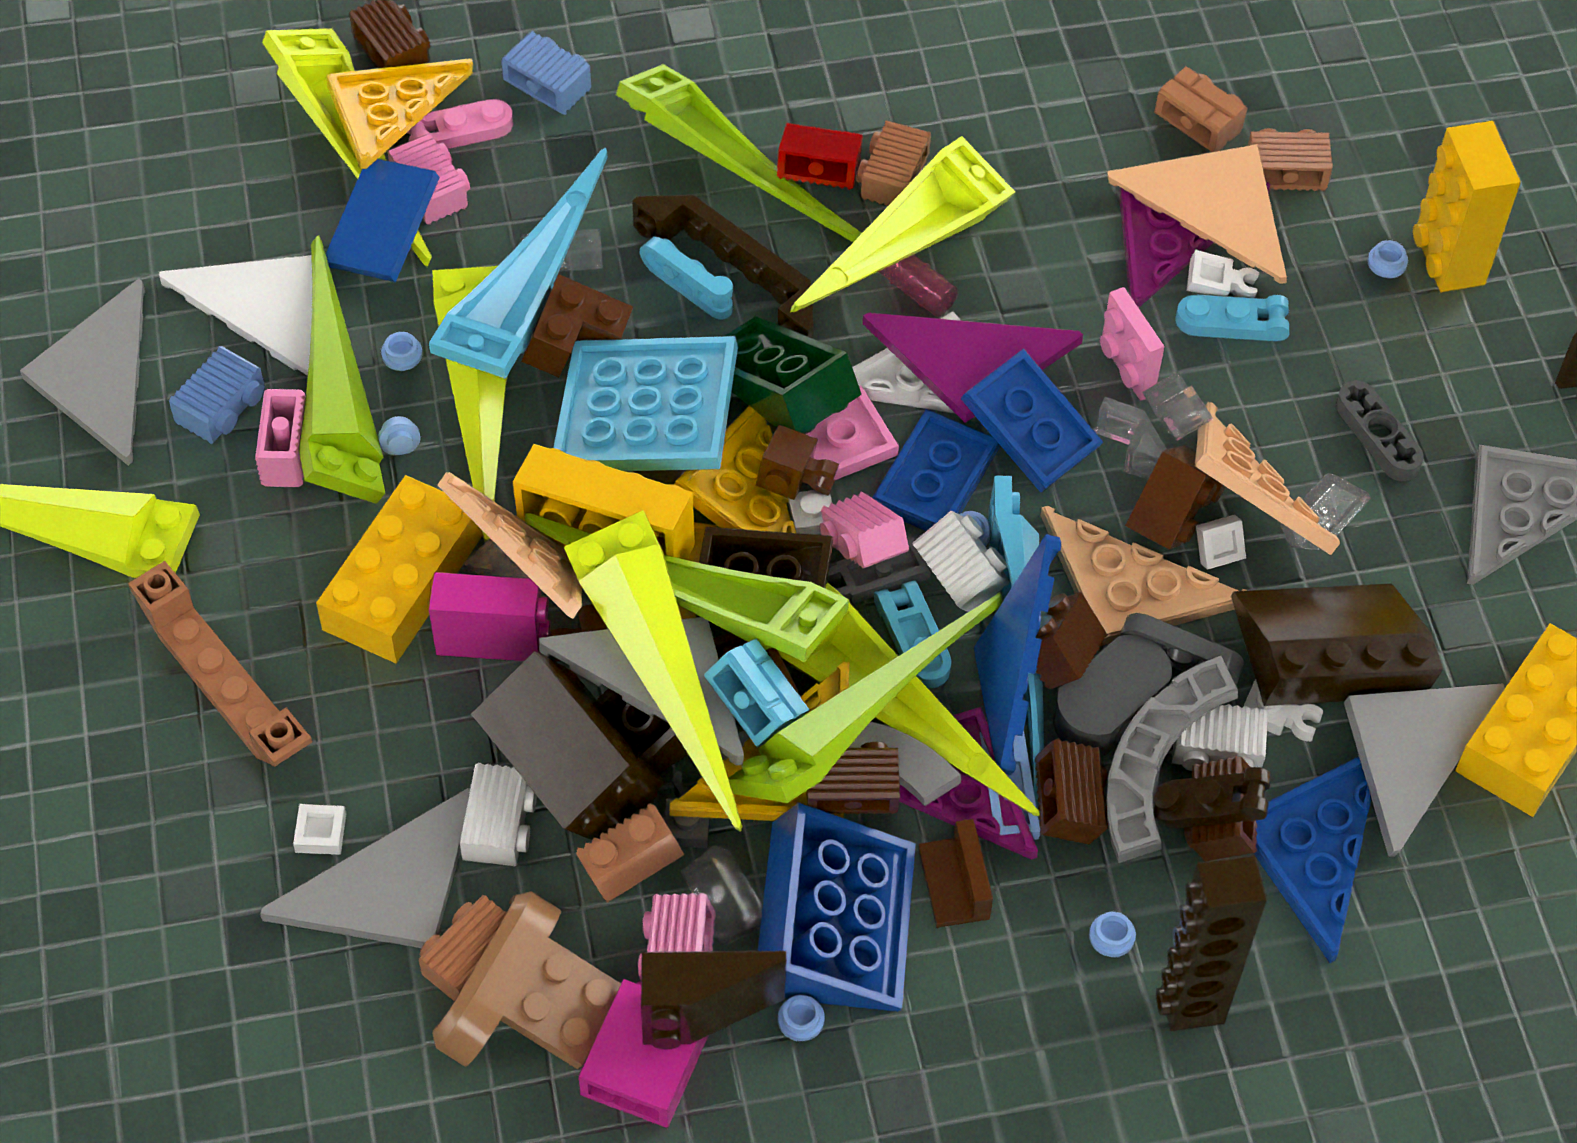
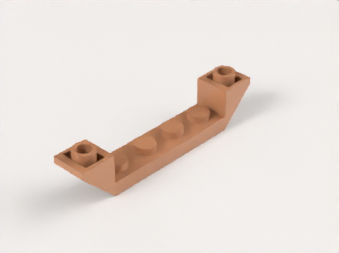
M163 561L128 583L131 592L159 639L256 758L272 766H277L312 743L310 735L287 708L279 711L199 615L193 607L189 589L166 561Z

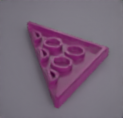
M1266 182V186H1267V190H1268V194H1269L1270 182ZM1119 187L1129 295L1139 308L1190 264V258L1195 250L1204 252L1214 242L1209 239L1206 241L1181 226V222L1164 212L1160 214L1135 199V195Z
M866 313L863 315V325L965 423L975 417V415L964 404L961 397L1022 349L1029 354L1041 370H1044L1082 344L1083 334L1075 330Z
M981 707L953 715L980 746L981 733L989 755L995 762L988 724ZM952 766L960 774L961 783L926 806L900 785L899 802L954 826L956 821L974 819L979 837L1029 859L1038 858V849L1021 807L998 794L1003 826L1017 825L1020 833L1000 835V825L992 817L988 787L956 767Z

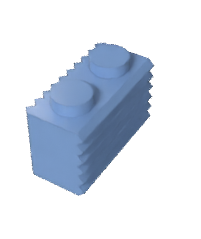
M530 31L501 59L503 80L561 114L565 115L572 105L580 101L581 96H585L586 91H590V65L578 54L571 55L569 51L565 52L551 38H541L534 31Z
M219 346L217 352H213L212 357H208L206 363H203L201 368L197 369L196 374H192L191 378L187 379L185 385H181L180 390L170 397L169 404L174 421L184 429L187 428L190 432L201 436L203 440H207L210 444L214 443L222 433L225 435L229 434L236 426L238 416L248 405L251 407L255 406L263 396L265 386L261 368L228 349Z

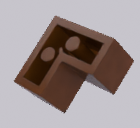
M558 274L521 362L559 378L575 341L620 340L633 306Z
M1186 445L1164 450L1125 526L1169 550L1180 546L1181 543L1187 544L1196 531V525H1198V522L1193 520L1198 509L1210 505L1211 501L1216 503L1222 496L1226 486L1195 467V450Z

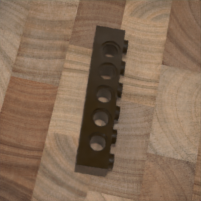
M1255 855L1197 863L1192 882L1186 884L1185 905H1180L1179 908L1180 923L1179 926H1175L1173 929L1174 944L1173 947L1167 949L1168 964L1161 971L1162 985L1156 988L1157 1008L1161 1016L1167 1015L1170 1031L1221 1025L1226 1022L1267 902Z

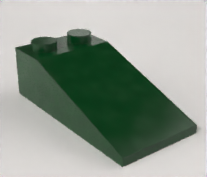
M757 316L725 335L735 336L738 346L731 392L775 427L782 425L807 434L813 431L818 423L834 413L843 411L851 401L862 395L847 352Z

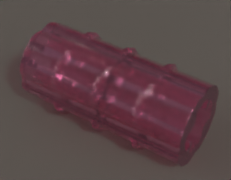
M915 254L878 271L890 281V284L897 286L904 292L905 296L911 297L919 304V307L925 308L935 317L942 316L950 309L958 296V288L946 280L944 275L932 269L929 263H925L915 256Z

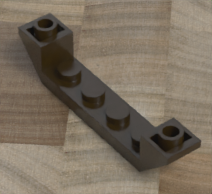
M695 195L637 196L632 200L633 226L641 236L650 239L659 237L671 240L684 229L690 238L702 242L713 250L721 261L729 262L740 270L748 281L753 284H759L772 294L774 299L781 304L778 308V325L813 339L812 304L797 312H791L793 304L811 286L810 279Z

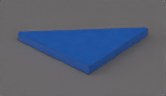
M1047 534L974 646L994 760L1003 772L1010 776L1015 772L1017 764L1015 763L1013 753L1015 735H1023L1029 702L1023 700L1028 687V673L1035 674L1042 642L1041 639L1035 638L1041 623L1040 611L1048 612L1054 577L1048 576V571L1062 544L1060 537Z
M1360 757L1268 801L1267 817L1256 821L1257 851L1253 854L1329 963L1336 960L1339 952L1366 819L1371 803V795Z

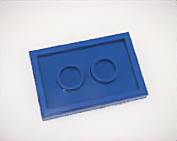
M377 159L367 169H362L327 249L326 258L329 267L396 282L440 179L438 174L433 170Z
M1024 349L961 397L964 404L1040 493L1103 443L1101 438Z
M926 409L872 498L901 516L904 522L927 531L950 511L957 514L962 513L998 452L1000 445L992 436Z

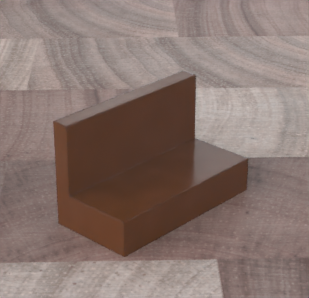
M974 819L956 821L954 838L918 844L936 928L989 920L993 896Z

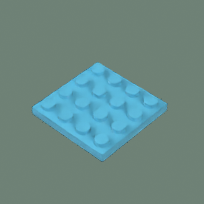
M736 337L575 341L553 448L585 460L599 461L605 466L621 471L720 469L738 350Z

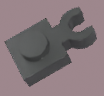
M677 770L673 777L674 793L677 799H679L693 787H687L682 783V771ZM666 797L664 821L679 846L708 848L710 818L670 816L669 806L676 798Z

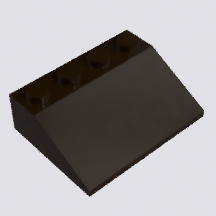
M1392 583L1233 591L1231 595L1264 706L1343 702L1348 696L1427 690L1431 689L1443 671L1431 631Z

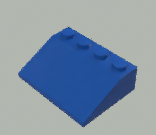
M797 803L772 822L758 951H786L785 998L789 999L796 995H806L821 1004L895 1012L902 1009L915 843L802 803Z

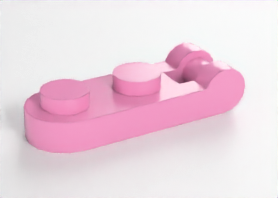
M491 99L429 112L407 132L411 134L409 142L431 131H437L431 133L436 143L443 142L448 149L500 138L507 135L513 127L512 109L504 101Z

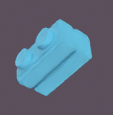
M757 639L730 650L704 674V677L756 747L763 745L777 732L809 712V708Z

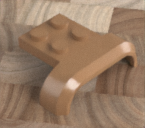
M532 891L514 895L509 901V904H511L509 910L444 1018L432 1031L436 1049L466 1067L478 1055L498 1023L502 1021L578 1069L586 1061L621 983L548 938L560 916L561 910Z

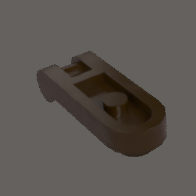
M1250 767L1245 769L1244 773L1178 779L1165 782L1157 787L1154 795V816L1161 824L1168 828L1263 820L1267 817L1268 801L1264 796L1265 791L1270 788L1271 773L1264 768ZM1246 793V796L1240 801L1241 794Z

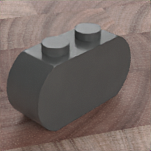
M1118 636L1091 660L1092 662L1088 664L1089 667L1086 668L1083 677L1064 684L1059 688L1053 724L1055 732L1061 741L1075 742L1076 745L1083 744L1084 747L1090 745L1092 748L1099 747L1100 756L1107 755L1119 744L1131 720L1146 701L1151 697L1155 698L1163 689L1169 686L1172 674L1169 657L1158 644L1142 636Z

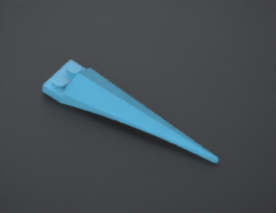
M606 148L597 154L563 197L529 235L477 287L446 314L429 342L431 354L506 379L519 355L524 354L607 160Z
M994 476L988 510V521L991 525L988 543L989 548L993 547L1007 563V568L1003 572L1009 578L1010 583L1001 590L1005 599L1039 546V533L1022 515H1019L1020 493L1012 492V476ZM1035 671V674L1028 673V687L1025 700L1029 702L1027 718L1032 783L1036 808L1038 809L1040 803L1037 801L1039 797L1037 794L1038 787L1036 786L1038 779L1035 778L1037 771L1035 770L1036 763L1034 760L1036 755L1044 749L1043 681L1040 680L1041 675Z

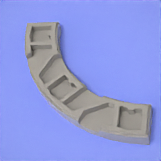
M1221 655L1181 673L1172 680V684L1163 689L1155 698L1151 697L1133 717L1120 739L1112 760L1107 791L1108 827L1118 863L1162 849V841L1155 824L1152 801L1156 777L1164 757L1177 738L1194 721L1216 707L1238 698V689Z
M870 722L848 747L861 748V745L864 743L877 741L887 744L888 748H898L899 783L911 792L924 806L961 783L960 774L929 746L910 735L882 724ZM745 731L738 733L742 747L744 742L749 739ZM721 753L722 759L726 761L729 757Z

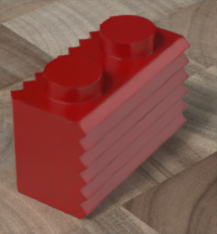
M786 123L778 149L777 177L779 179L785 177L787 180L792 178L795 182L800 179L803 183L808 181L810 184L816 182L818 185L823 183L825 186L831 184L833 187H836L838 185L841 189L846 186L850 190L854 187L861 161L863 134Z

